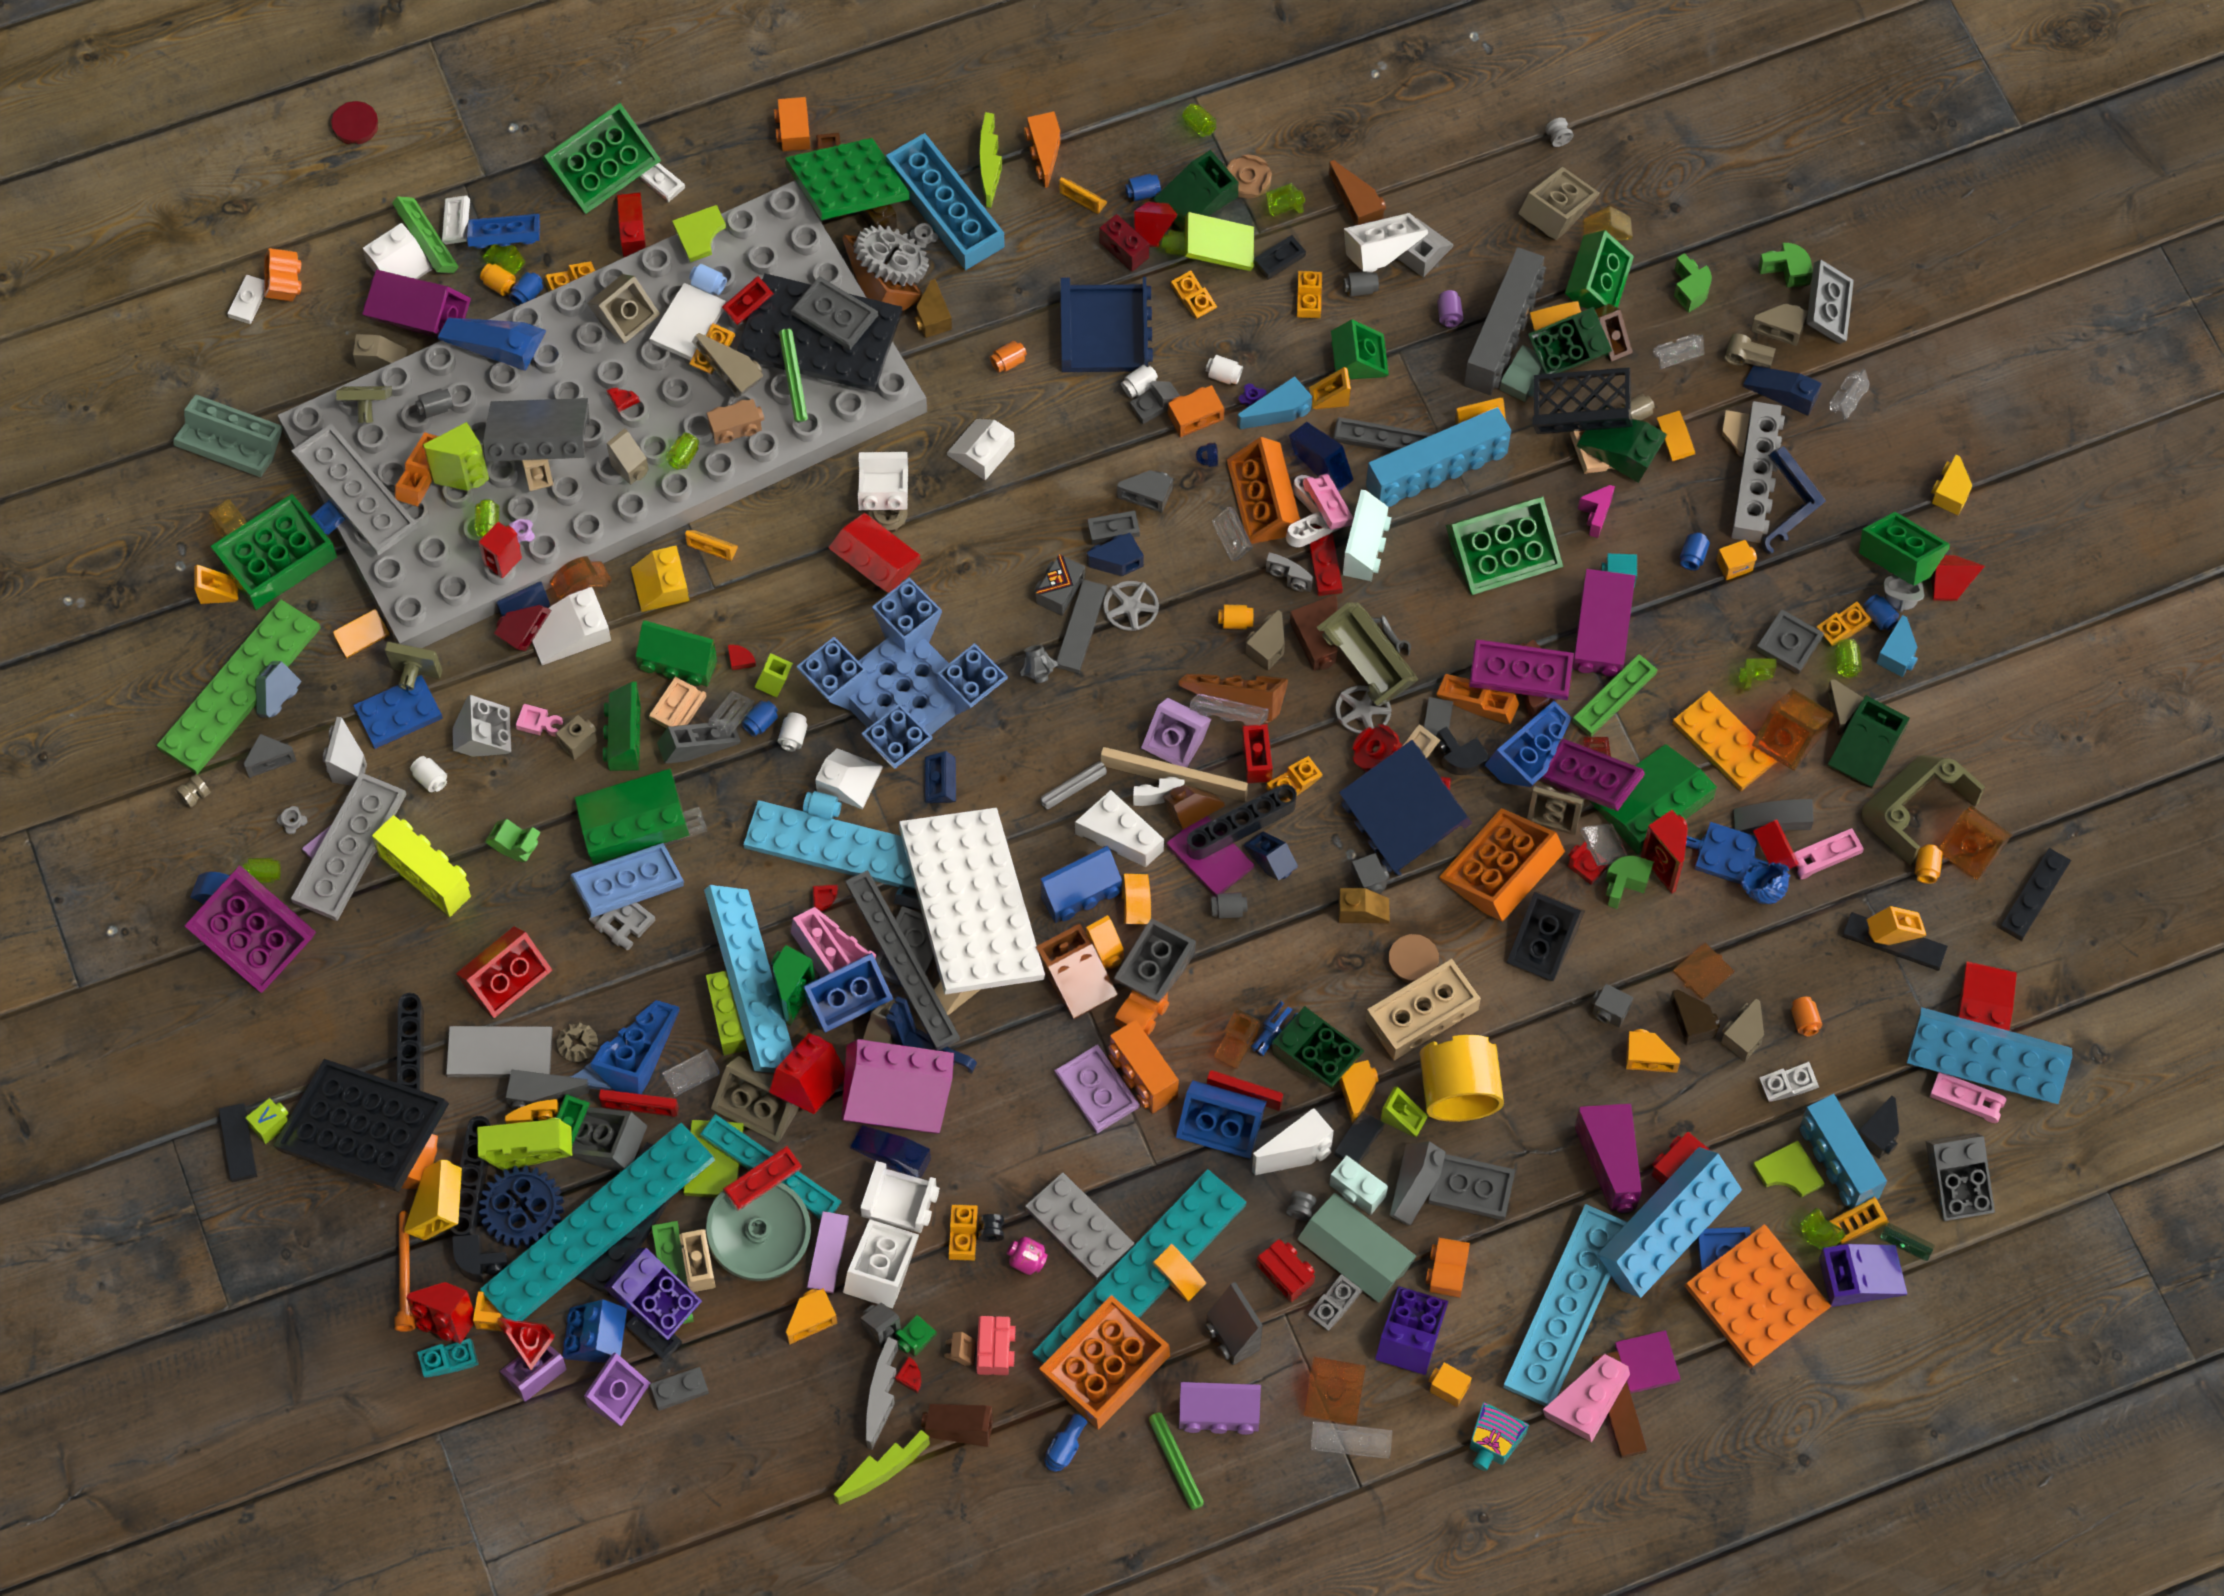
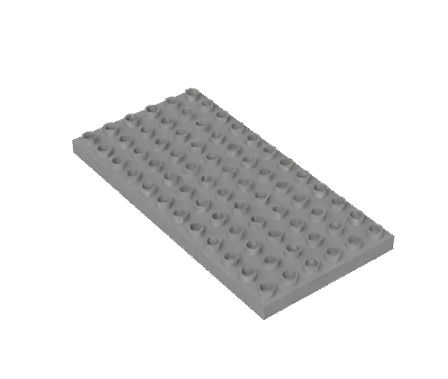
M795 180L722 213L726 228L718 232L713 238L711 244L712 255L690 263L678 235L675 234L488 319L525 322L546 330L526 371L440 341L343 385L392 386L391 397L386 400L372 401V423H366V418L364 423H358L357 401L336 399V390L343 386L278 415L283 432L292 449L332 424L395 497V485L405 471V462L424 432L440 436L467 422L481 444L485 460L484 434L491 401L588 398L590 423L586 424L583 442L585 457L548 459L553 486L529 491L522 460H485L489 480L478 488L466 491L438 485L432 480L419 506L398 501L415 520L418 529L379 556L346 517V520L336 528L342 543L397 644L417 648L428 646L498 613L497 601L537 582H542L545 590L550 589L927 412L926 396L893 341L875 392L800 374L808 417L804 422H796L794 419L786 370L759 364L762 368L761 373L763 377L757 384L737 398L716 371L712 374L691 366L689 364L690 360L650 343L649 338L684 283L691 285V280L689 279L691 270L694 266L698 267L700 264L721 272L727 278L722 293L720 295H713L726 302L757 276L763 279L764 273L811 285L820 276L848 294L866 298ZM622 274L636 277L660 313L657 318L625 344L599 322L587 304ZM724 310L716 325L736 334L729 347L737 351L749 316L737 325ZM440 388L442 390L448 389L452 398L453 408H449L448 412L425 418L424 414L419 415L415 401L419 400L418 395ZM619 388L633 391L639 397L640 402L618 413L606 390ZM753 399L756 407L760 406L764 415V420L761 421L762 431L752 436L736 438L729 443L715 445L708 425L707 412L717 407L733 405L740 400ZM624 428L630 433L647 458L649 469L641 480H636L631 485L611 467L606 444ZM304 469L322 505L328 500L331 501ZM518 519L532 521L533 526L531 530L535 538L531 542L521 541L519 543L522 559L504 578H501L484 565L478 542L497 522L506 527Z

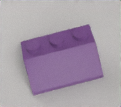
M1181 1382L1179 1429H1185L1189 1433L1200 1432V1429L1211 1430V1432L1217 1434L1226 1433L1227 1430H1231L1245 1435L1252 1434L1253 1431H1259L1261 1385Z

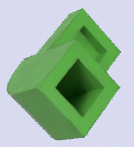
M1783 243L1781 252L1769 251L1761 254L1758 266L1760 274L1784 272L1787 288L1811 284L1813 275L1811 260L1808 253L1800 246L1792 243Z
M1684 253L1677 257L1675 271L1683 280L1676 284L1674 297L1689 313L1706 301L1712 276L1707 265L1699 270L1696 262L1693 259H1689Z
M508 819L496 822L485 843L509 858L526 862L538 844L536 839L540 832L533 827L522 830Z
M1625 856L1612 863L1606 876V882H1609L1606 896L1610 897L1609 907L1618 909L1624 888L1641 893L1645 892L1653 861L1637 856Z

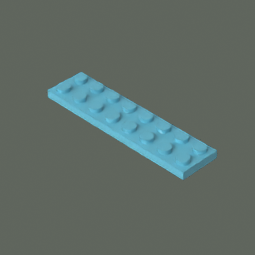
M758 800L744 841L745 849L852 876H857L868 870L876 882L900 887L901 885L916 889L901 836L835 819L827 820L811 816L807 812Z
M709 885L704 889L754 1071L775 1073L779 1064L793 1051L749 891L747 889Z
M1585 1204L1503 1386L1504 1389L1545 1407L1558 1396L1611 1277V1274L1597 1254L1625 1226L1626 1221Z

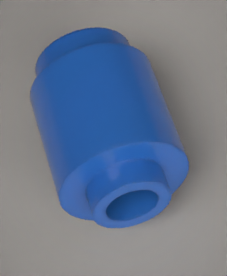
M1146 174L1129 178L1128 184H1125L1127 197L1132 198L1134 202L1155 197L1156 194L1161 192L1158 176Z
M533 272L524 273L511 288V293L509 294L511 301L519 306L534 299L544 288L541 277Z
M1701 533L1687 535L1680 554L1681 566L1695 571L1703 565L1710 545L1705 535Z
M1875 594L1864 603L1863 608L1866 610L1865 612L1880 630H1890L1898 623L1899 613L1884 597Z
M761 700L744 716V721L741 724L751 736L756 737L758 734L761 735L778 719V710L770 701L764 702Z

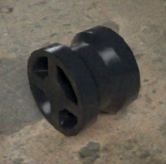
M985 1214L979 1217V1225L981 1226V1230L978 1232L979 1240L999 1242L1004 1239V1232L1002 1231V1226L1004 1225L1003 1216Z

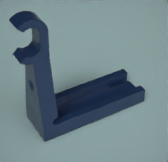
M1784 446L1775 449L1768 456L1806 505L1803 504L1797 508L1780 525L1764 537L1762 548L1768 554L1774 553V548L1770 546V541L1776 535L1780 537L1781 541H1788L1787 532L1826 502Z
M897 996L895 999L896 1003H893L889 1014L886 1016L895 1045L929 1050L935 1049L928 1034L916 1028L907 1000ZM949 1047L939 1050L954 1053L953 1066L957 1063L966 1067L968 1072L973 1073L977 1065L973 1058Z

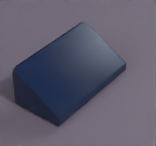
M537 582L497 601L501 617L506 615L507 612L532 606L550 607V602L542 582Z
M947 751L925 757L926 803L956 802V758Z

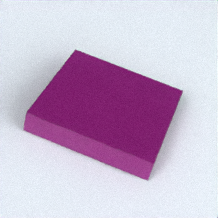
M1666 1330L1615 1342V1349L1618 1351L1621 1363L1629 1367L1630 1376L1627 1379L1630 1394L1680 1382L1681 1378Z

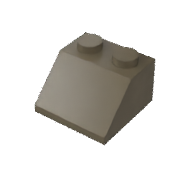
M626 274L619 276L587 303L599 322L624 344L660 315L636 277Z

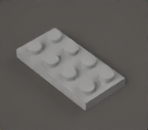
M1064 1173L1060 1174L1025 1206V1209L1096 1281L1135 1246V1243Z

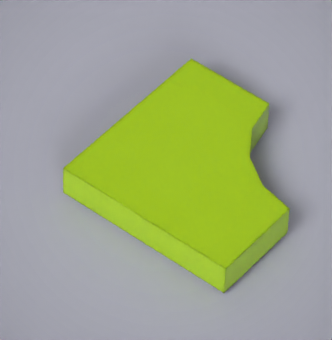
M717 205L672 221L690 263L712 255L711 244L713 238L718 232L726 228Z
M1799 1141L1753 1163V1167L1765 1187L1773 1185L1787 1186L1795 1190L1801 1198L1824 1187L1825 1184Z

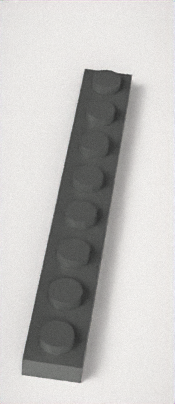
M867 870L846 880L848 890L936 1051L960 1041V1036L869 871Z

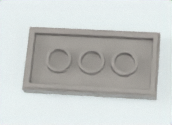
M450 1026L447 1077H510L511 1069L550 1074L553 1029L552 1027Z

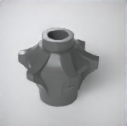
M1043 645L1027 647L1024 650V663L1019 671L1020 675L1034 679L1035 683L1047 681L1050 672L1053 671L1054 667L1058 666L1057 661L1048 656Z

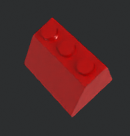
M863 513L845 526L829 546L831 551L888 593L900 585L921 556L866 513Z
M1673 810L1648 825L1640 856L1641 858L1653 861L1652 871L1671 894L1676 891L1684 863L1688 833L1685 819L1681 815L1677 816Z
M514 926L459 970L456 975L476 1001L495 1018L548 975L552 969L527 933Z
M808 1033L776 1068L769 1093L815 1114L844 1082L845 1068L831 1043L819 1036Z

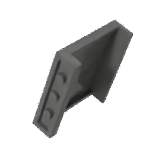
M588 398L491 401L484 434L485 460L511 461L584 458L583 442L586 424L590 423Z

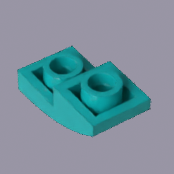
M470 1338L463 1340L461 1344L454 1343L448 1346L440 1344L418 1352L425 1378L453 1373L479 1365L474 1344Z

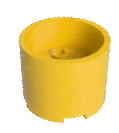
M1479 1035L1452 1036V1041H1446L1439 1045L1433 1041L1421 1049L1420 1062L1426 1110L1430 1117L1449 1122L1470 1121L1492 1115L1503 1107L1504 1099L1496 1044L1489 1043L1488 1037Z

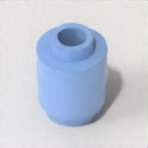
M703 264L698 265V267L694 266L689 275L692 286L711 295H720L727 282V278L721 272Z

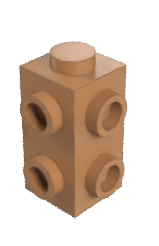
M750 399L740 400L733 405L717 407L707 412L708 425L715 445L729 443L736 438L752 436L762 431L761 421L764 420V415L761 407H756L754 400Z

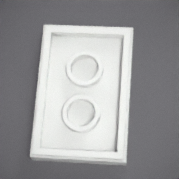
M684 283L649 338L650 343L691 361L697 349L692 343L695 335L698 333L707 335L712 323L716 324L724 311L722 306L727 302Z

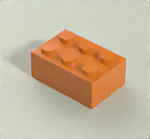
M1137 1020L1110 1035L1109 1059L1116 1069L1120 1068L1124 1073L1123 1079L1130 1089L1134 1088L1138 1093L1137 1099L1144 1109L1148 1107L1153 1114L1178 1099L1179 1079Z

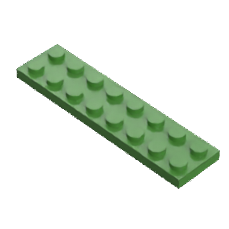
M280 599L157 744L158 750L198 775L257 705L256 678L272 661H282L289 667L321 629L320 624Z

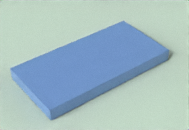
M664 843L572 873L570 878L590 918L684 886V880Z

